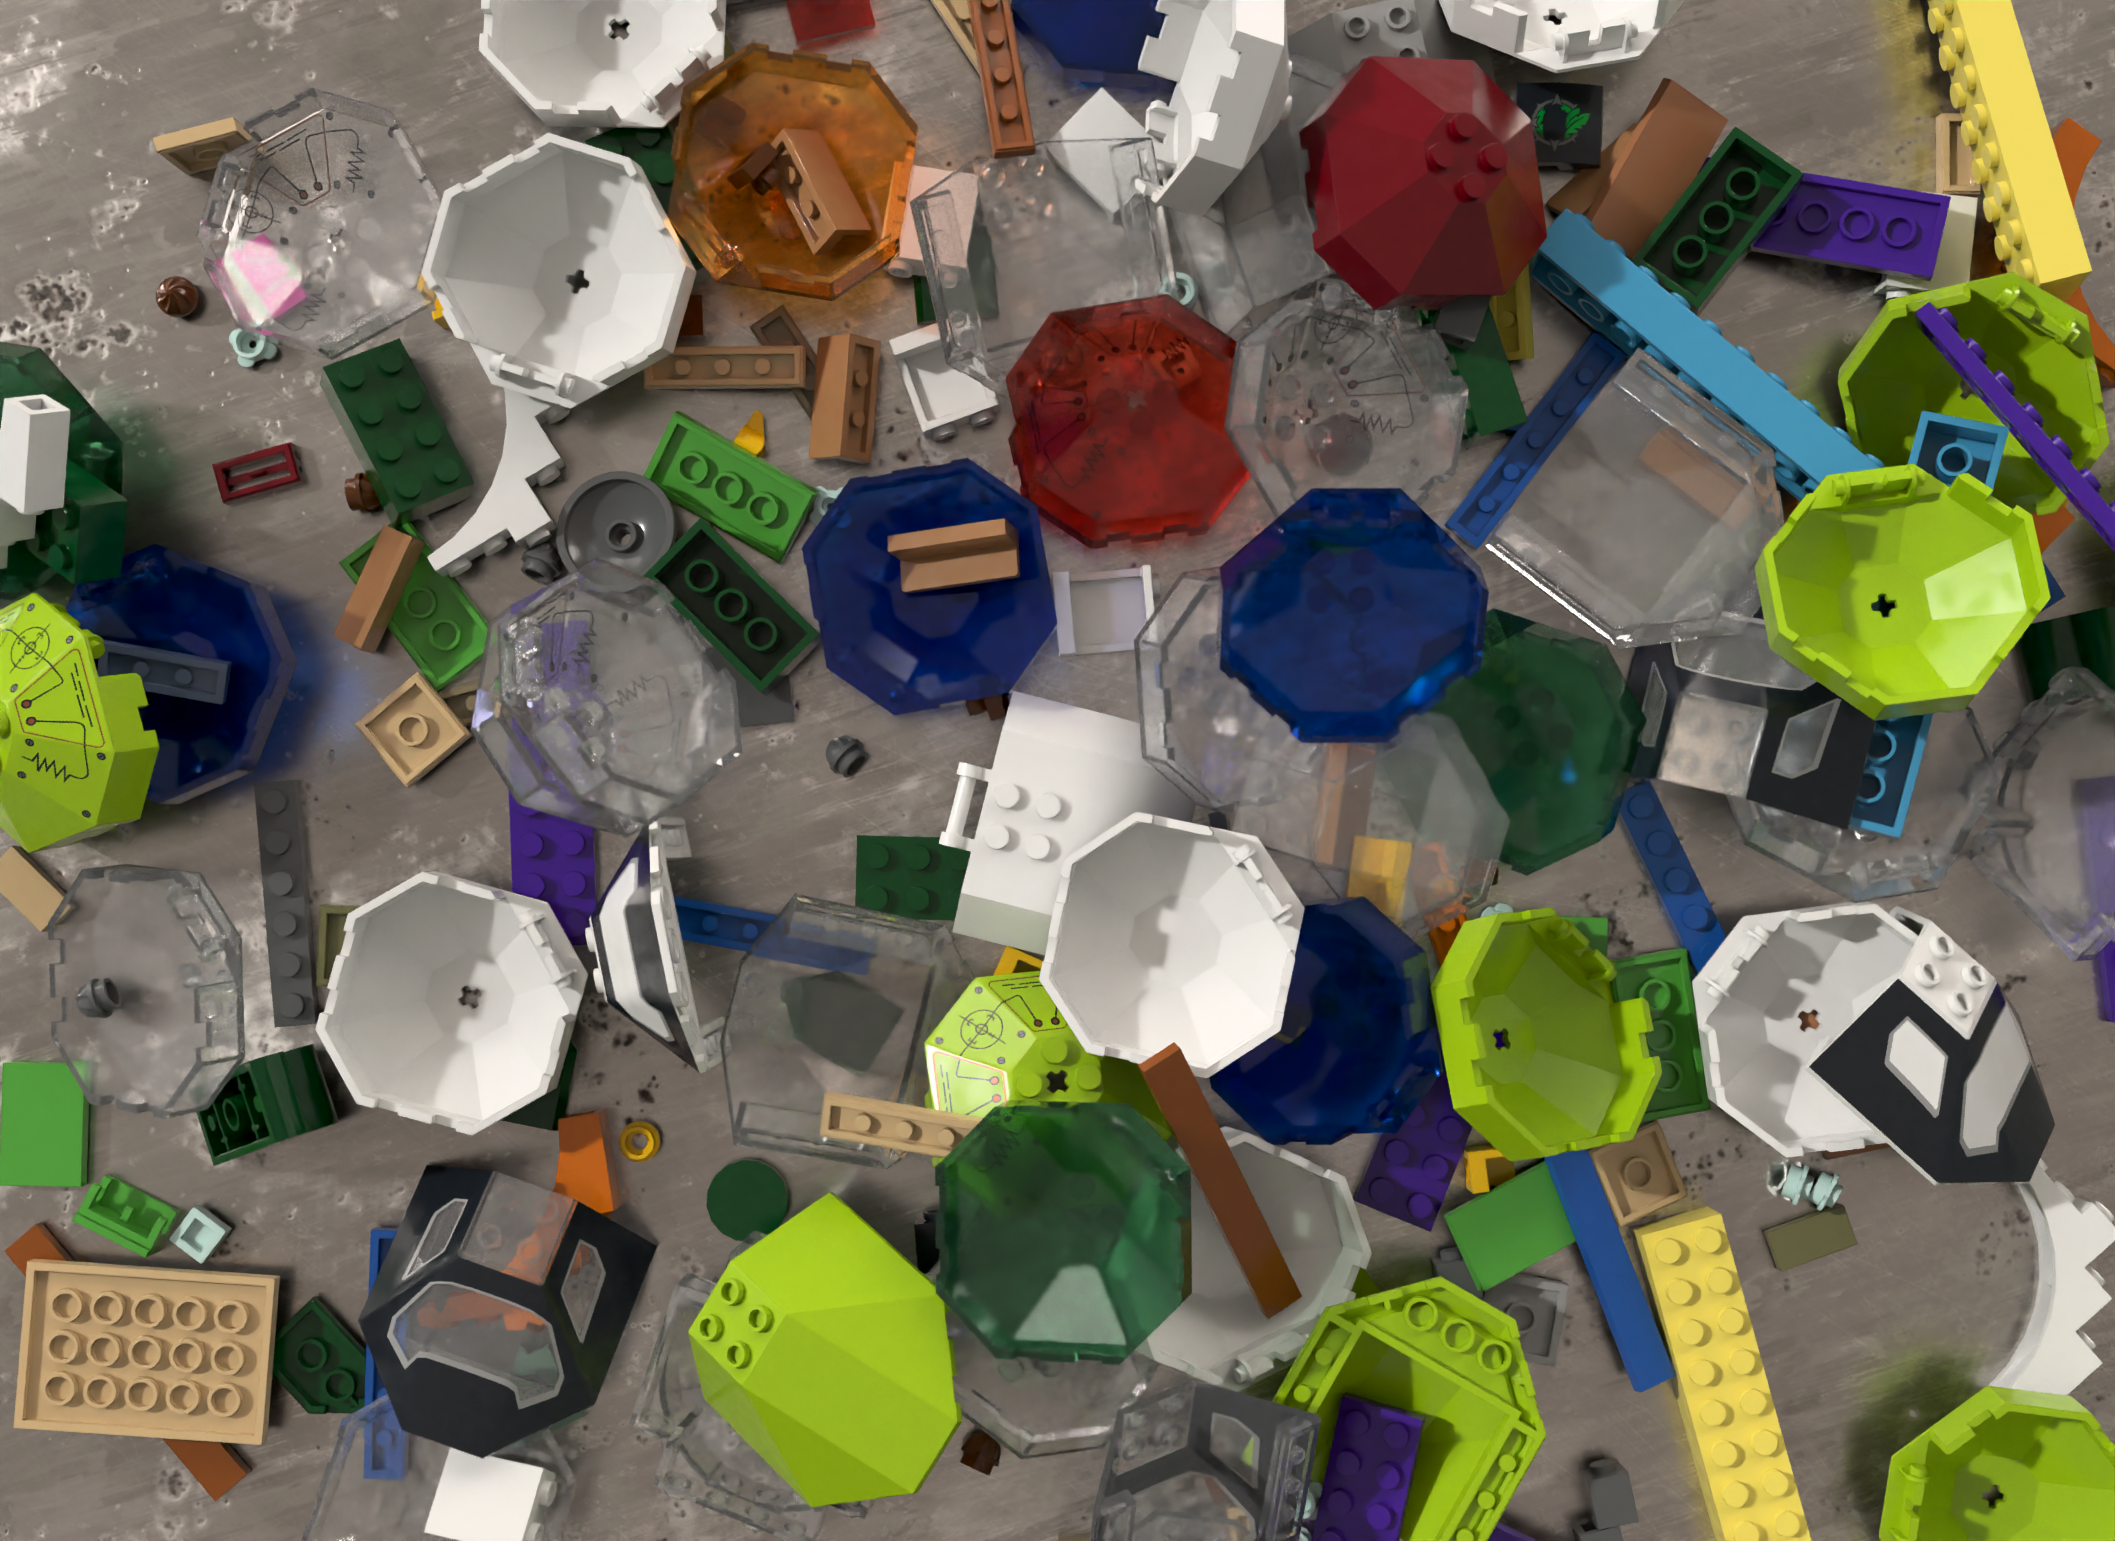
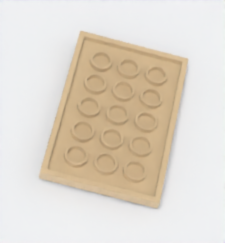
M45 1259L27 1261L13 1428L263 1445L267 1442L280 1276Z

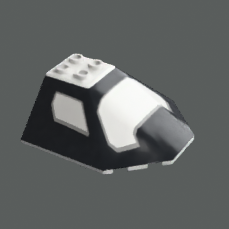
M653 816L647 819L589 918L590 927L585 930L586 941L589 951L596 952L599 967L594 969V982L598 993L604 992L605 1001L696 1071L704 1073L728 1058L731 1054L724 1016L707 1019L700 1024L698 1022L666 862L692 857L685 819H682V817Z
M1895 906L1889 914L1918 935L1897 977L1834 1039L1829 1035L1818 1042L1804 1069L1934 1186H1946L1950 1183H1965V1185H1993L1997 1182H2010L2011 1185L2026 1184L2030 1182L2053 1131L2055 1122L2019 1014L1996 979L1956 944L1951 937L1945 934L1931 920L1902 907Z

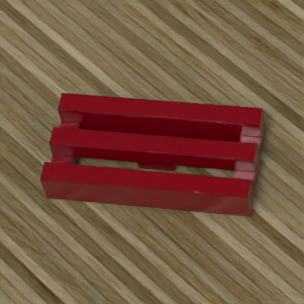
M288 442L212 464L222 502L230 505L305 483L304 476L299 470L301 468L299 459L295 455V452H297L295 444ZM284 455L286 458V462L230 478L225 476V472ZM283 472H290V475L232 492L229 490V488Z

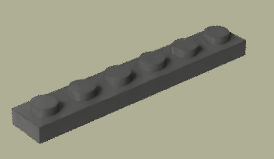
M300 780L255 783L254 792L274 1025L276 1028L316 1024L320 1012L318 989L316 987L317 977Z

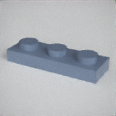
M104 640L105 652L98 660V677L137 673L141 677L144 691L216 704H224L227 701L232 662Z

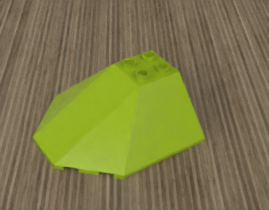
M834 1192L827 1193L731 1260L688 1331L704 1399L811 1508L918 1493L962 1423L961 1404L955 1402L953 1376H957L953 1339L948 1340L945 1313H950L947 1294Z
M1442 1276L1325 1307L1271 1401L1317 1414L1306 1478L1312 1481L1317 1480L1322 1485L1324 1484L1341 1398L1344 1393L1348 1392L1426 1417L1400 1536L1404 1541H1488L1547 1437L1535 1399L1536 1394L1529 1367L1519 1339L1520 1334L1516 1320ZM1254 1433L1241 1454V1458L1253 1464Z

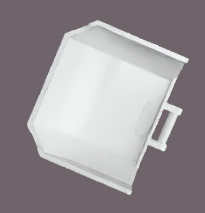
M1013 691L992 770L959 762L956 774L960 775L950 818L946 832H941L939 844L971 852L952 932L1045 955L1052 913L1061 880L1063 860L1134 812L1191 823L1201 782L1172 733L1119 717ZM977 779L989 783L975 838L971 839L962 835Z

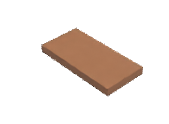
M1663 78L1585 216L1594 225V231L1606 241L1611 239L1617 242L1625 250L1626 258L1632 260L1695 179L1728 119L1672 79Z

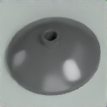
M627 471L604 473L589 479L578 487L563 506L556 529L558 552L568 571L585 585L606 592L630 590L647 582L643 575L675 544L677 532L676 516L667 495L648 478ZM631 534L630 541L625 545H621L623 536Z

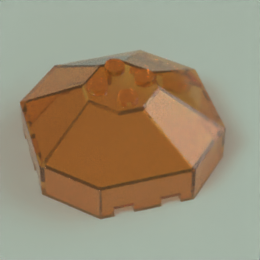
M752 42L683 87L680 101V119L678 127L675 128L671 150L675 176L667 217L716 283L834 301L900 256L918 150V125L870 62L852 59L851 64L828 61L826 54L796 49L793 50V55L769 51V45ZM782 129L818 130L823 135L870 224L871 230L866 235H843L827 255H814L778 185L773 190L769 189L765 195L761 196L754 190L751 183L737 191L726 178L752 150L766 141L771 144Z

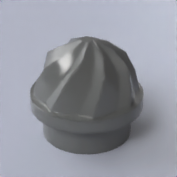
M543 542L533 548H529L522 556L524 562L521 567L522 573L536 582L551 584L553 578L558 577L562 571L559 552L550 543Z
M847 735L831 740L825 753L830 769L836 774L841 773L845 778L857 773L868 758V754L863 750V743Z
M93 978L79 989L76 1002L79 1011L85 1016L107 1018L113 1014V1010L121 1007V996L117 986L110 978L102 980Z

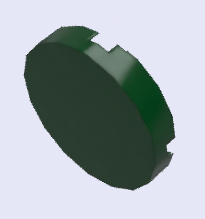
M743 1158L729 1163L714 1176L708 1188L706 1206L711 1221L722 1234L736 1241L753 1242L766 1237L781 1225L788 1209L789 1191L785 1179L774 1166L760 1160Z

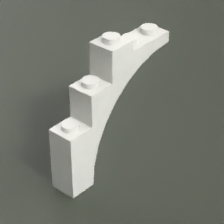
M504 388L507 426L503 454L491 488L470 520L451 540L427 557L438 574L442 577L448 574L450 577L462 574L472 566L471 560L483 553L489 556L500 551L508 544L506 539L511 536L521 548L527 545L533 548L546 542L551 537L550 531L557 527L531 486L536 483L543 486L552 482L561 474L559 470L566 466L541 427V424L546 421L552 424L563 419L570 412L567 407Z
M45 394L4 398L0 428V569L7 568L8 546L14 545L16 541L35 538L36 515L43 514L45 510L63 508L70 409Z
M2040 1158L2030 1182L2018 1184L2030 1210L2038 1241L2039 1282L2035 1308L2024 1338L2012 1358L1988 1386L2067 1396L2103 1364L2093 1352L2096 1348L2095 1343L2079 1328L2112 1300L2109 1294L2102 1288L2106 1283L2105 1280L2088 1264L2115 1241V1226L2112 1224L2115 1218L2100 1202L2095 1201L2092 1203L2078 1197L2075 1198L2059 1181L2053 1182L2044 1172L2048 1167Z

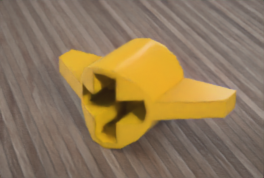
M755 410L747 424L737 434L734 442L759 457H762L766 451L763 413Z

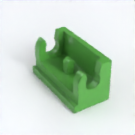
M108 1174L103 1177L100 1184L93 1183L72 1221L146 1258L161 1251L181 1210Z

